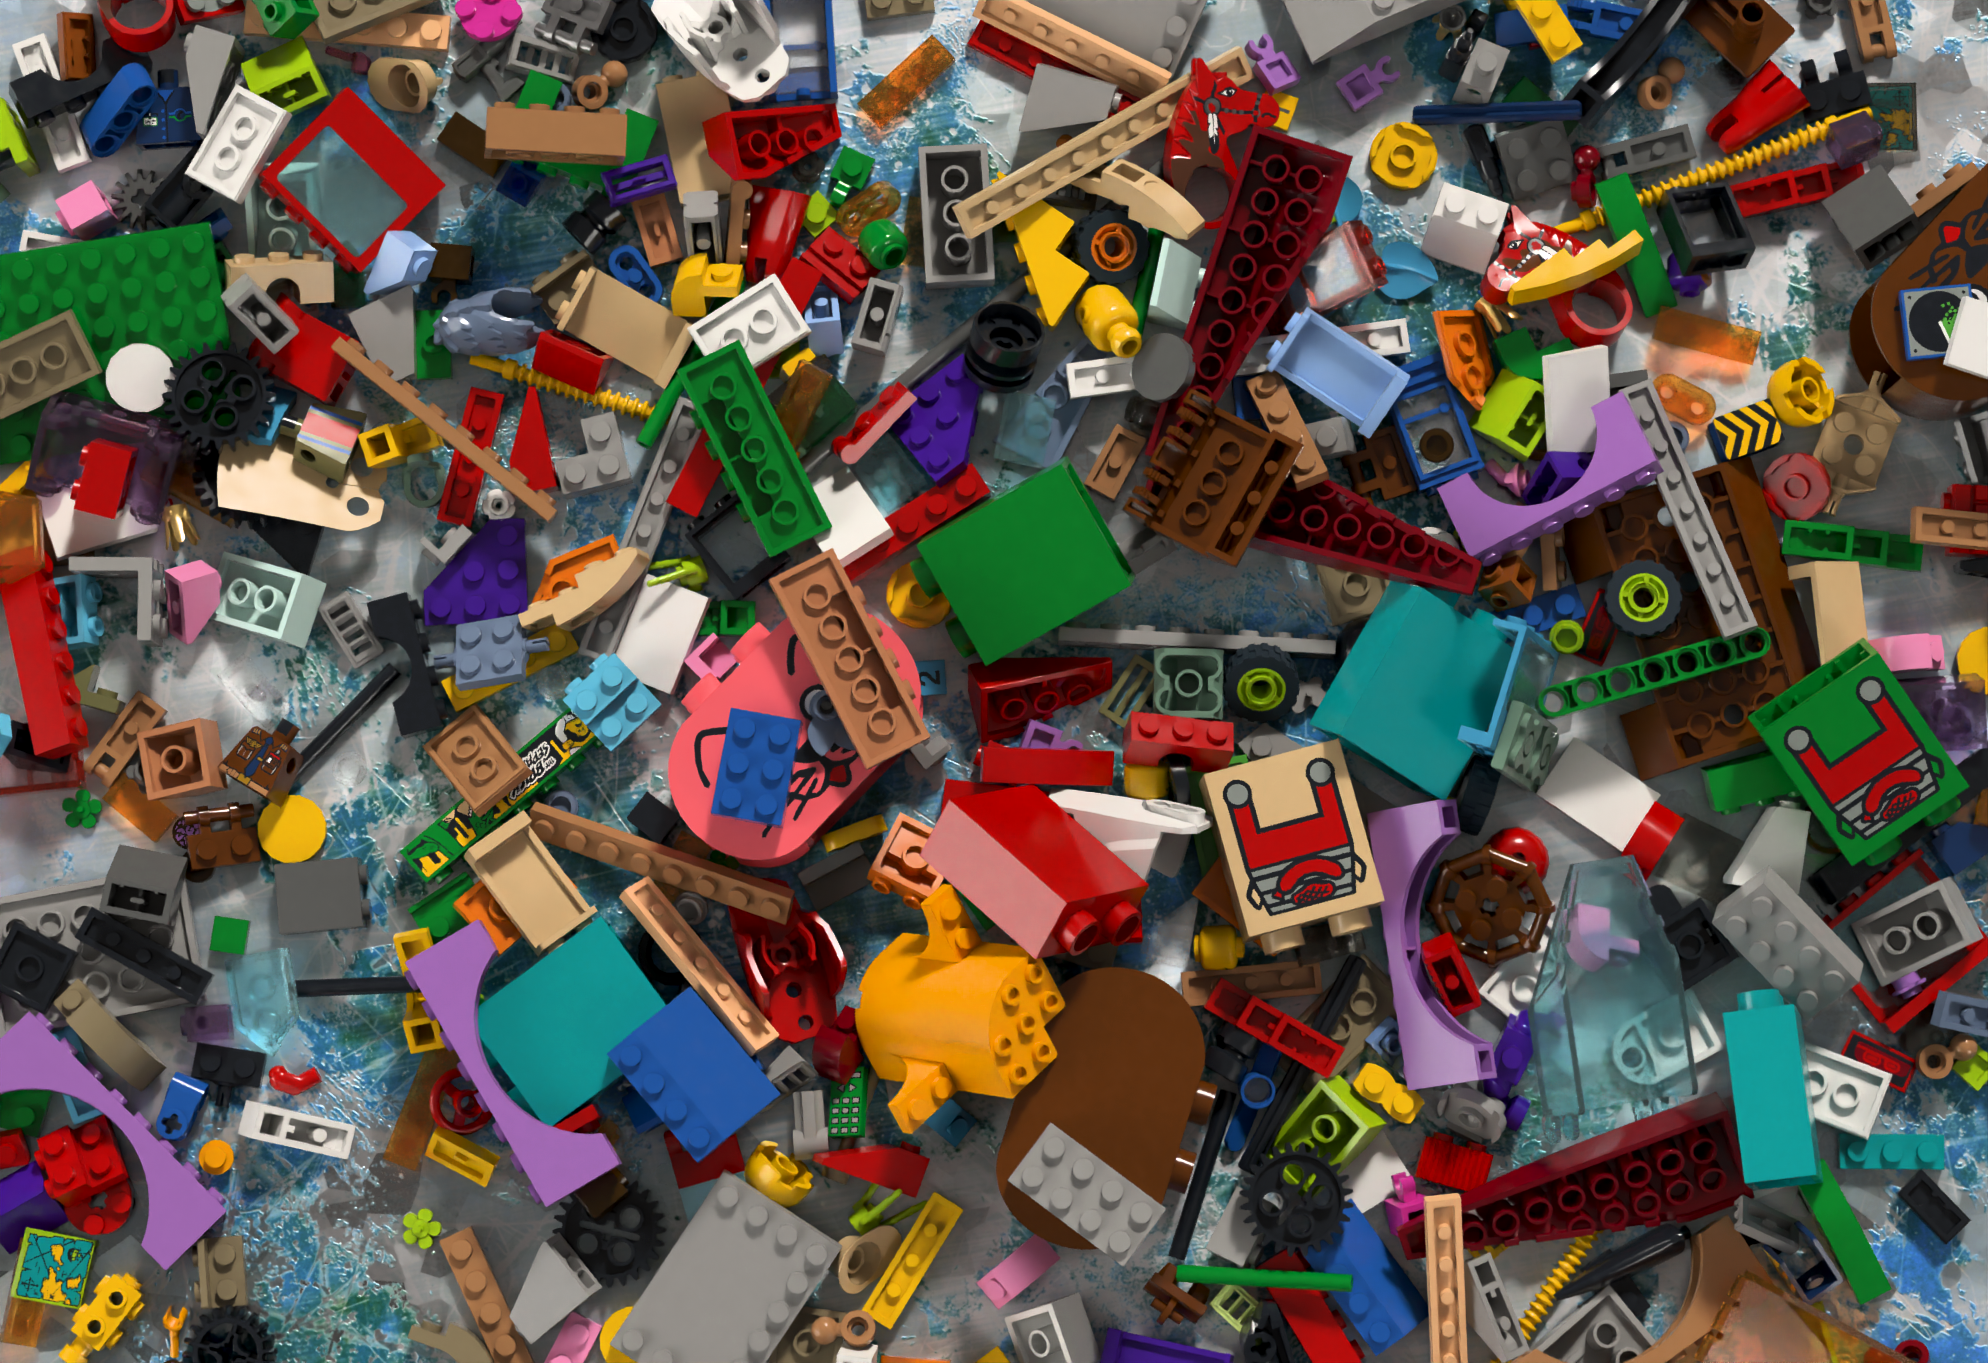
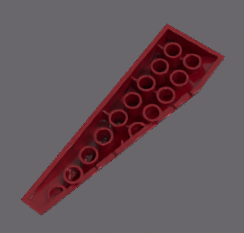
M1257 125L1253 126L1183 337L1194 352L1192 356L1193 362L1196 363L1195 374L1191 385L1183 395L1177 399L1172 398L1167 400V402L1161 403L1145 455L1152 457L1163 436L1182 445L1166 433L1169 425L1181 428L1190 436L1193 434L1195 427L1176 414L1179 407L1182 406L1199 415L1183 403L1190 389L1212 398L1215 405L1218 403L1329 228L1353 156Z
M1152 466V469L1158 471L1162 475H1165L1163 472ZM1289 475L1248 547L1339 570L1468 596L1473 595L1482 562L1444 541L1426 534V531L1396 518V515L1385 509H1379L1370 504L1368 500L1329 479L1297 492ZM1150 480L1147 481L1145 487L1155 496H1158L1162 487Z
M1717 1092L1567 1147L1461 1194L1463 1249H1470L1472 1252L1484 1250V1246L1504 1244L1505 1247L1519 1245L1520 1241L1535 1240L1538 1243L1593 1235L1595 1231L1608 1229L1611 1232L1626 1231L1625 1227L1645 1225L1648 1228L1660 1226V1222L1674 1220L1677 1223L1690 1222L1734 1206V1201L1742 1195L1751 1199L1755 1198L1753 1190L1744 1182L1741 1151L1727 1107ZM1423 1213L1396 1227L1407 1260L1426 1258Z

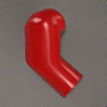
M277 1065L271 1068L268 1074L270 1085L275 1090L290 1095H298L322 1082V1078L315 1067L297 1076L287 1072L284 1066Z

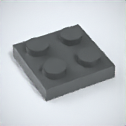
M1535 121L1493 135L1509 191L1515 202L1576 181L1578 172L1574 164L1563 121Z

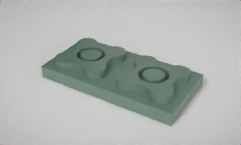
M1513 700L1491 762V767L1524 790L1536 793L1538 787L1542 786L1547 778L1549 763L1559 741L1558 728L1527 704Z

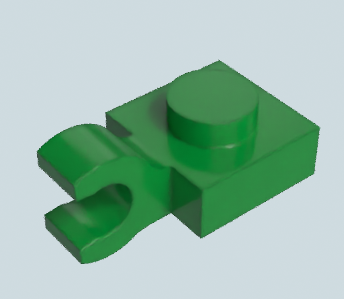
M847 146L843 147L830 175L831 180L838 182L829 199L832 206L842 210L852 189L860 193L862 192L875 164L874 158Z

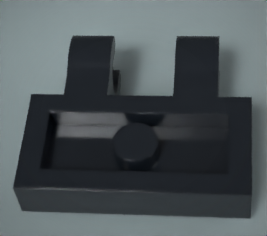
M1847 49L1833 53L1840 77L1820 83L1813 59L1800 62L1806 87L1800 90L1811 105L1802 111L1806 124L1824 120L1832 115L1838 116L1873 105L1864 70L1853 72Z

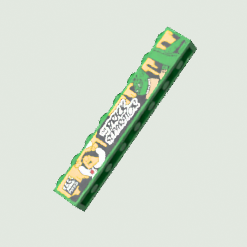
M568 708L517 751V754L533 772L528 778L480 818L462 798L404 847L400 853L427 884L431 885L433 882H436L439 885L454 873L451 868L460 859L467 862L464 855L470 847L502 826L513 814L517 815L523 810L525 812L529 810L534 804L531 801L533 797L540 791L544 795L550 792L559 784L560 780L557 777L567 768L570 772L577 769L586 761L587 758L584 754L593 746L598 750L604 744Z

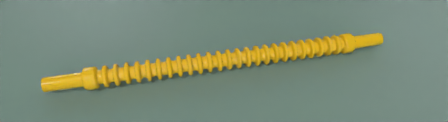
M1866 106L1840 117L1835 115L1829 116L1824 119L1822 124L1816 121L1815 127L1807 125L1805 131L1798 128L1796 134L1788 132V137L1786 138L1780 135L1778 141L1770 139L1768 145L1762 142L1760 148L1752 146L1750 152L1744 149L1742 150V155L1738 156V154L1734 153L1732 159L1724 157L1721 163L1715 160L1713 166L1706 164L1703 170L1697 167L1695 173L1687 171V176L1685 177L1679 174L1677 180L1669 178V183L1667 184L1661 181L1659 187L1651 185L1649 191L1642 188L1641 193L1637 195L1641 207L1646 206L1650 209L1652 203L1659 204L1665 190L1676 186L1683 188L1698 186L1708 181L1715 183L1716 178L1724 180L1726 174L1733 177L1735 171L1742 173L1745 167L1751 170L1753 164L1761 166L1763 160L1769 163L1771 157L1779 159L1781 153L1787 156L1789 155V150L1797 152L1799 146L1806 149L1807 144L1810 142L1816 145L1818 139L1824 142L1826 136L1830 138L1840 136L1842 130L1873 119L1870 106ZM1596 206L1595 211L1592 212L1590 209L1582 211L1579 214L1580 217L1554 226V228L1569 235L1582 230L1590 232L1597 229V224L1605 226L1606 218L1603 209Z
M481 354L479 356L471 355L469 361L471 365L502 374L503 379L513 381L516 378L519 384L526 381L529 387L532 384H536L537 389L545 387L546 392H550L552 389L555 390L556 395H559L561 392L565 393V398L572 395L575 401L582 398L584 404H587L588 401L593 402L594 407L601 404L603 410L610 407L614 413L616 410H620L622 416L626 413H629L632 419L635 416H639L640 421L648 419L656 405L654 404L653 407L649 406L648 401L642 404L639 398L632 401L629 395L622 398L620 392L613 395L611 394V389L603 392L601 386H599L593 396L537 370L527 368V363L520 366L517 360L511 358L504 361ZM673 411L665 423L666 425L669 424ZM795 451L799 459L801 452Z
M1605 1230L1595 1231L1593 1235L1574 1237L1576 1240L1574 1245H1568L1570 1251L1568 1253L1563 1252L1564 1260L1557 1261L1559 1267L1552 1269V1277H1546L1547 1285L1540 1286L1542 1292L1535 1294L1537 1299L1535 1302H1529L1530 1310H1524L1525 1317L1518 1319L1526 1340H1531L1529 1336L1531 1331L1536 1332L1535 1325L1542 1323L1541 1316L1548 1315L1546 1308L1553 1307V1295L1563 1288L1564 1282H1570L1568 1276L1576 1273L1574 1267L1576 1265L1581 1266L1580 1258L1587 1257L1585 1251L1593 1248L1591 1242L1593 1240L1598 1241L1596 1235L1598 1233L1602 1234ZM1498 1357L1496 1360H1490V1363H1502Z

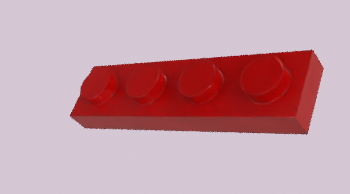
M471 386L461 425L475 436L472 443L481 450L486 446L492 449L506 396ZM454 449L437 520L458 526L463 524L466 528L471 529L486 473L457 449Z

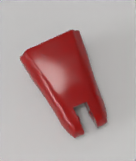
M1769 59L1737 96L1709 121L1705 131L1712 141L1719 142V148L1723 152L1731 155L1763 133L1787 121L1811 105L1801 90Z
M752 185L753 193L747 199V209H750L749 230L747 229L746 281L758 284L763 281L764 277L766 279L774 273L780 281L793 256L795 244L812 197L795 191Z

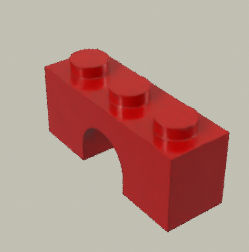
M1131 711L1123 732V763L1157 767L1159 760L1163 756L1180 753L1191 757V771L1211 773L1226 769L1234 753V723Z

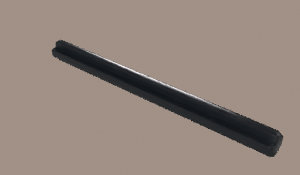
M1353 954L1348 955L1310 1027L1311 1029L1327 1038L1329 1037L1367 965L1365 960ZM1295 1060L1292 1061L1275 1093L1273 1101L1269 1104L1238 1163L1240 1169L1255 1175L1249 1168V1165L1261 1166L1262 1163L1259 1155H1266L1311 1069Z

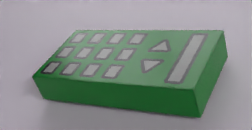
M858 1067L846 1085L831 1080L828 1137L832 1139L865 1138L869 1069L866 1067Z

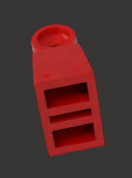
M280 292L275 302L294 321L299 332L275 354L258 338L254 339L249 346V360L259 356L261 363L257 369L268 367L270 372L268 376L276 377L324 405L335 407L356 369L336 354L331 346L339 336L346 342L351 337L304 313L283 292Z

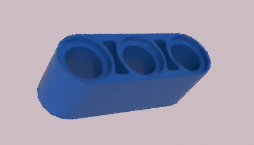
M134 62L123 66L81 120L80 130L94 156L103 158L114 154L157 99L158 91L143 64Z

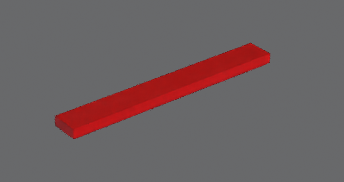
M792 257L780 282L802 315L823 272ZM781 353L754 369L763 388ZM704 428L666 500V503L697 518L723 468L720 459L712 460L704 444L710 440Z

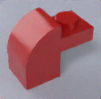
M1655 801L1627 843L1613 869L1643 887L1685 819Z

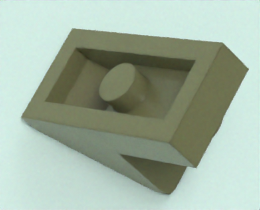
M91 665L74 675L76 686L81 694L80 705L115 715L121 714L126 703L117 700L118 693L99 687L97 693H93L100 672L99 666Z

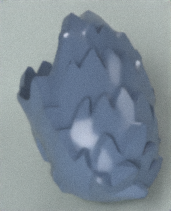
M510 287L480 292L468 299H454L443 309L433 324L435 329L434 344H443L452 354L458 352L472 356H479L481 354L500 356L517 354L532 349L537 345L541 331L545 330L534 326L535 322L519 320L516 317L535 312L534 307L543 303V299L538 295L533 296L528 289Z

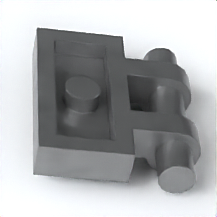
M545 0L541 10L551 17L548 24L538 22L534 28V34L543 37L544 41L551 44L567 46L570 52L578 55L585 53L594 56L598 50V44L589 41L588 37L591 31L603 35L617 4L612 0ZM565 22L576 25L573 34L563 31Z

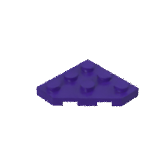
M963 353L911 392L917 400L890 427L939 488L968 467L970 457L968 449L971 437H974L979 412L977 406L980 394H983L984 390L971 381L963 369Z
M525 518L489 520L423 591L426 627L456 626L464 623L518 615L528 610Z

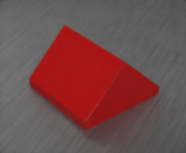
M551 329L541 331L531 368L594 396L615 358L591 345Z

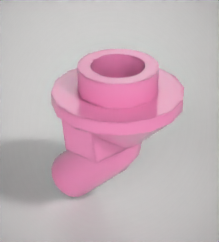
M1494 459L1489 460L1485 464L1484 469L1497 483L1508 487L1517 497H1522L1521 495L1530 481L1529 470H1524L1522 463H1517L1508 473Z

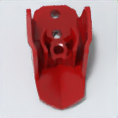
M760 878L791 889L787 881L772 878ZM795 895L790 918L786 925L727 905L736 948L748 987L757 1008L778 1032L779 1037L777 1039L790 1044H796L816 1037L822 1025L831 1028L837 1019L836 995L843 989L847 974V962L829 924L821 919L816 911L801 908ZM794 987L798 992L797 997H790L786 993V988ZM803 1016V1019L809 1021L810 1029L804 1030L799 1026L798 1021L800 1017Z

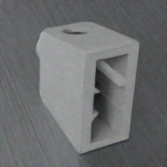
M1478 37L1452 100L1460 104L1488 103L1510 50ZM1468 88L1478 91L1481 95L1470 92Z

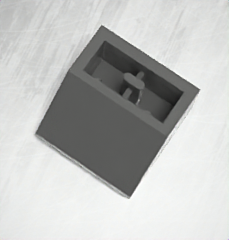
M120 844L106 876L99 911L175 926L189 858Z

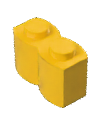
M1364 1063L1350 1083L1352 1088L1364 1100L1379 1104L1382 1111L1388 1117L1400 1123L1411 1124L1424 1105L1423 1099L1415 1090H1408L1406 1085L1395 1083L1390 1073L1376 1064Z

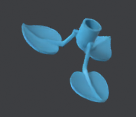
M1346 177L1334 213L1337 220L1334 224H1336L1342 240V245L1336 252L1338 265L1327 276L1317 266H1304L1284 297V316L1289 321L1295 312L1302 315L1306 307H1308L1323 318L1329 317L1337 310L1343 296L1341 288L1331 282V280L1342 269L1354 270L1362 263L1381 267L1376 275L1378 287L1385 295L1393 299L1401 300L1414 297L1426 288L1436 284L1438 275L1434 265L1425 253L1408 242L1398 241L1387 244L1382 251V261L1364 256V251L1360 245L1349 242L1342 222L1352 221L1358 216L1363 205V198L1357 184L1349 177Z

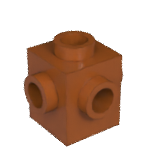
M1519 555L1500 560L1491 566H1484L1478 592L1496 612L1515 608L1531 602L1537 575Z

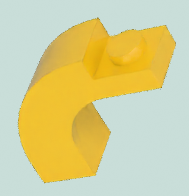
M429 927L394 935L393 941L403 976H405L404 972L409 970L405 962L433 946ZM406 993L407 1008L402 1023L410 1053L414 1054L444 1048L445 1045L439 1035L444 1030L437 1019L431 1021L421 1004L426 1001L422 993Z

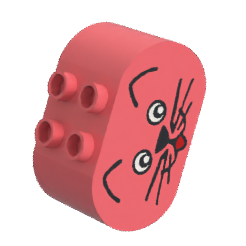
M867 613L869 618L873 617V615ZM788 618L784 619L772 632L768 631L760 622L756 623L739 639L730 651L740 665L722 683L711 672L708 673L687 693L681 703L691 713V716L678 730L671 747L668 762L671 795L680 816L688 827L712 850L717 849L725 853L726 858L733 856L740 864L757 868L783 866L804 856L819 842L821 836L825 835L904 753L902 752L866 770L856 750H847L834 743L824 756H820L815 752L807 734L809 724L813 719L809 711V705L812 697L817 692L824 690ZM876 618L883 632V636L879 638L885 650L891 648L900 665V667L896 668V671L901 680L907 679L913 688L916 698L912 702L921 719H923L924 704L923 696H921L920 678L912 655L900 637L883 621ZM823 702L820 705V710L824 714H830L833 712L834 707L830 702ZM731 708L801 720L803 723L783 828L723 818L711 814Z

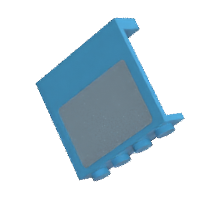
M1507 615L1506 620L1494 618L1492 623L1511 639L1515 645L1488 732L1461 725L1457 737L1458 740L1480 756L1491 761L1511 702L1513 700L1523 702L1536 711V697L1542 690L1551 685L1560 656L1551 647L1552 642L1543 639L1544 635L1535 632L1534 627L1526 625V620ZM1545 695L1543 700L1544 705L1546 702L1547 695Z

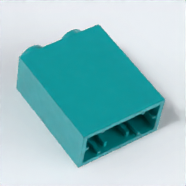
M1390 581L1309 725L1333 740L1339 738L1342 746L1412 791L1438 800H1446L1473 753L1471 748L1457 739L1460 727L1462 725L1481 731L1487 729L1495 710L1513 647L1505 643L1508 637L1492 624L1494 618L1498 617L1476 608L1471 619L1454 609L1461 594ZM1523 654L1520 660L1516 676L1527 658Z
M600 916L479 1005L478 1025L481 1045L490 1069L500 1064L514 1083L515 1087L507 1092V1095L534 1118L550 1126H555L579 1112L625 1078V1075L609 1058L607 1053L665 1007L668 1002L649 976L643 971L641 965L608 920Z
M1779 989L1754 990L1736 994L1739 1011L1724 1012L1723 1021L1744 1182L1753 1191L1823 1183L1802 1017L1794 1004L1784 1005L1783 996L1780 995Z

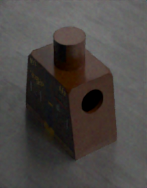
M282 718L272 735L258 726L252 727L219 764L218 768L235 781L281 808L303 763V756L290 746L300 729Z

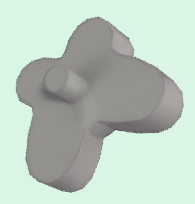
M1313 677L1309 682L1299 680L1300 691L1299 695H1297V702L1295 706L1291 707L1293 713L1300 714L1310 705L1319 707L1326 695V692L1321 688L1323 684L1321 678Z

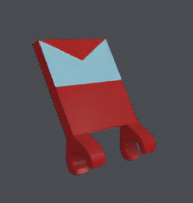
M671 1130L664 1132L665 1144L688 1223L724 1169L745 1182V1164L736 1133L703 1161L697 1163L687 1150L683 1151L681 1142Z

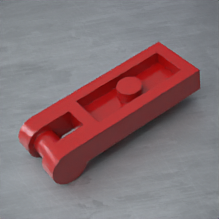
M897 382L894 386H889L881 393L879 402L870 411H865L858 417L855 427L846 436H838L832 441L831 450L846 464L856 463L917 398L900 382Z

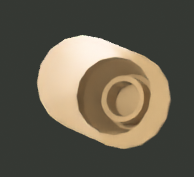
M383 57L371 63L367 82L371 94L384 108L394 111L420 113L426 108L427 103L435 97L437 86L443 83V79L436 77L431 66L423 60Z
M880 1225L863 1236H846L838 1242L842 1245V1248L828 1270L839 1279V1285L843 1291L849 1294L859 1293L884 1274L902 1245L901 1235L896 1228L890 1225Z

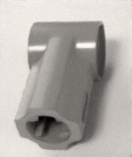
M823 1090L793 1092V1113L795 1117L793 1147L795 1161L811 1160L815 1153L830 1152L828 1127H825Z

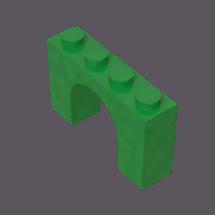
M530 70L516 108L529 109V104L550 105V110H553L563 82ZM627 108L625 112L627 115L626 156L622 166L644 160L659 123L658 120ZM509 160L520 165L524 164V161ZM527 161L537 165L536 170L544 175L555 178L556 174H560L569 178L568 183L576 188L587 191L588 187H592L602 191L601 194L608 200L610 199L605 191L601 172L622 167ZM638 173L612 180V184L631 180L637 177ZM633 188L618 192L616 195L632 191Z

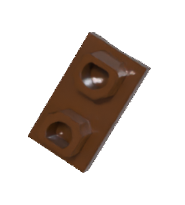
M1167 1263L1158 1273L1155 1272L1143 1288L1144 1291L1155 1297L1150 1306L1160 1312L1156 1322L1163 1325L1166 1319L1169 1318L1179 1325L1185 1317L1193 1324H1196L1208 1308L1205 1304L1210 1294V1289L1201 1283H1193L1186 1293L1176 1286L1177 1267Z

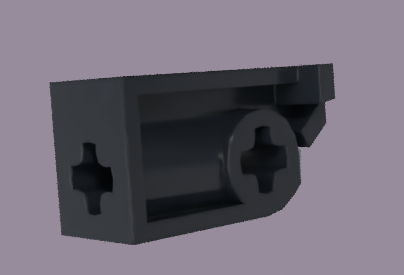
M200 142L193 146L140 208L141 211L163 229L186 225L214 191L202 184L200 190L195 193L191 192V182L194 183L196 180L185 174L202 144Z
M1261 1300L1253 1316H1249L1239 1334V1341L1246 1363H1295L1275 1300ZM1262 1338V1345L1256 1347L1255 1339Z

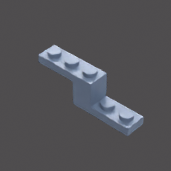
M1939 990L1930 1024L1988 1037V1001Z

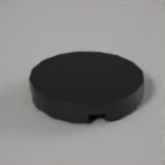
M612 0L617 5L603 35L591 31L592 42L598 44V52L610 61H619L623 64L639 61L651 52L657 41L658 25L651 8L642 0Z

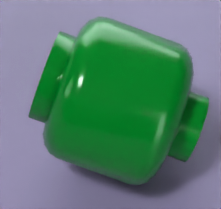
M878 219L867 224L858 238L860 252L878 270L898 267L904 261L908 252L909 243L906 236L895 223L888 219Z

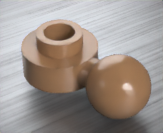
M1676 57L1663 59L1658 66V75L1645 77L1639 82L1637 99L1644 109L1655 111L1664 109L1670 104L1672 99L1670 84L1678 83L1685 75V66L1680 59Z
M613 60L604 64L601 69V76L583 75L577 78L571 90L573 101L577 106L585 107V109L600 108L608 98V87L618 88L626 82L628 77L627 68L623 63ZM586 86L590 89V96L588 98L584 96Z
M1961 1033L1952 1038L1947 1048L1940 1044L1925 1045L1916 1055V1068L1926 1078H1944L1950 1073L1954 1059L1968 1061L1976 1055L1978 1049L1977 1042L1971 1035ZM1931 1055L1937 1058V1064L1933 1068L1929 1067L1927 1063Z
M854 1310L847 1313L841 1323H837L834 1319L827 1316L816 1319L811 1326V1335L819 1344H830L837 1337H843L848 1345L861 1348L873 1341L876 1335V1326L874 1319L869 1313L862 1310ZM855 1326H863L865 1332L860 1336L854 1335L852 1330Z

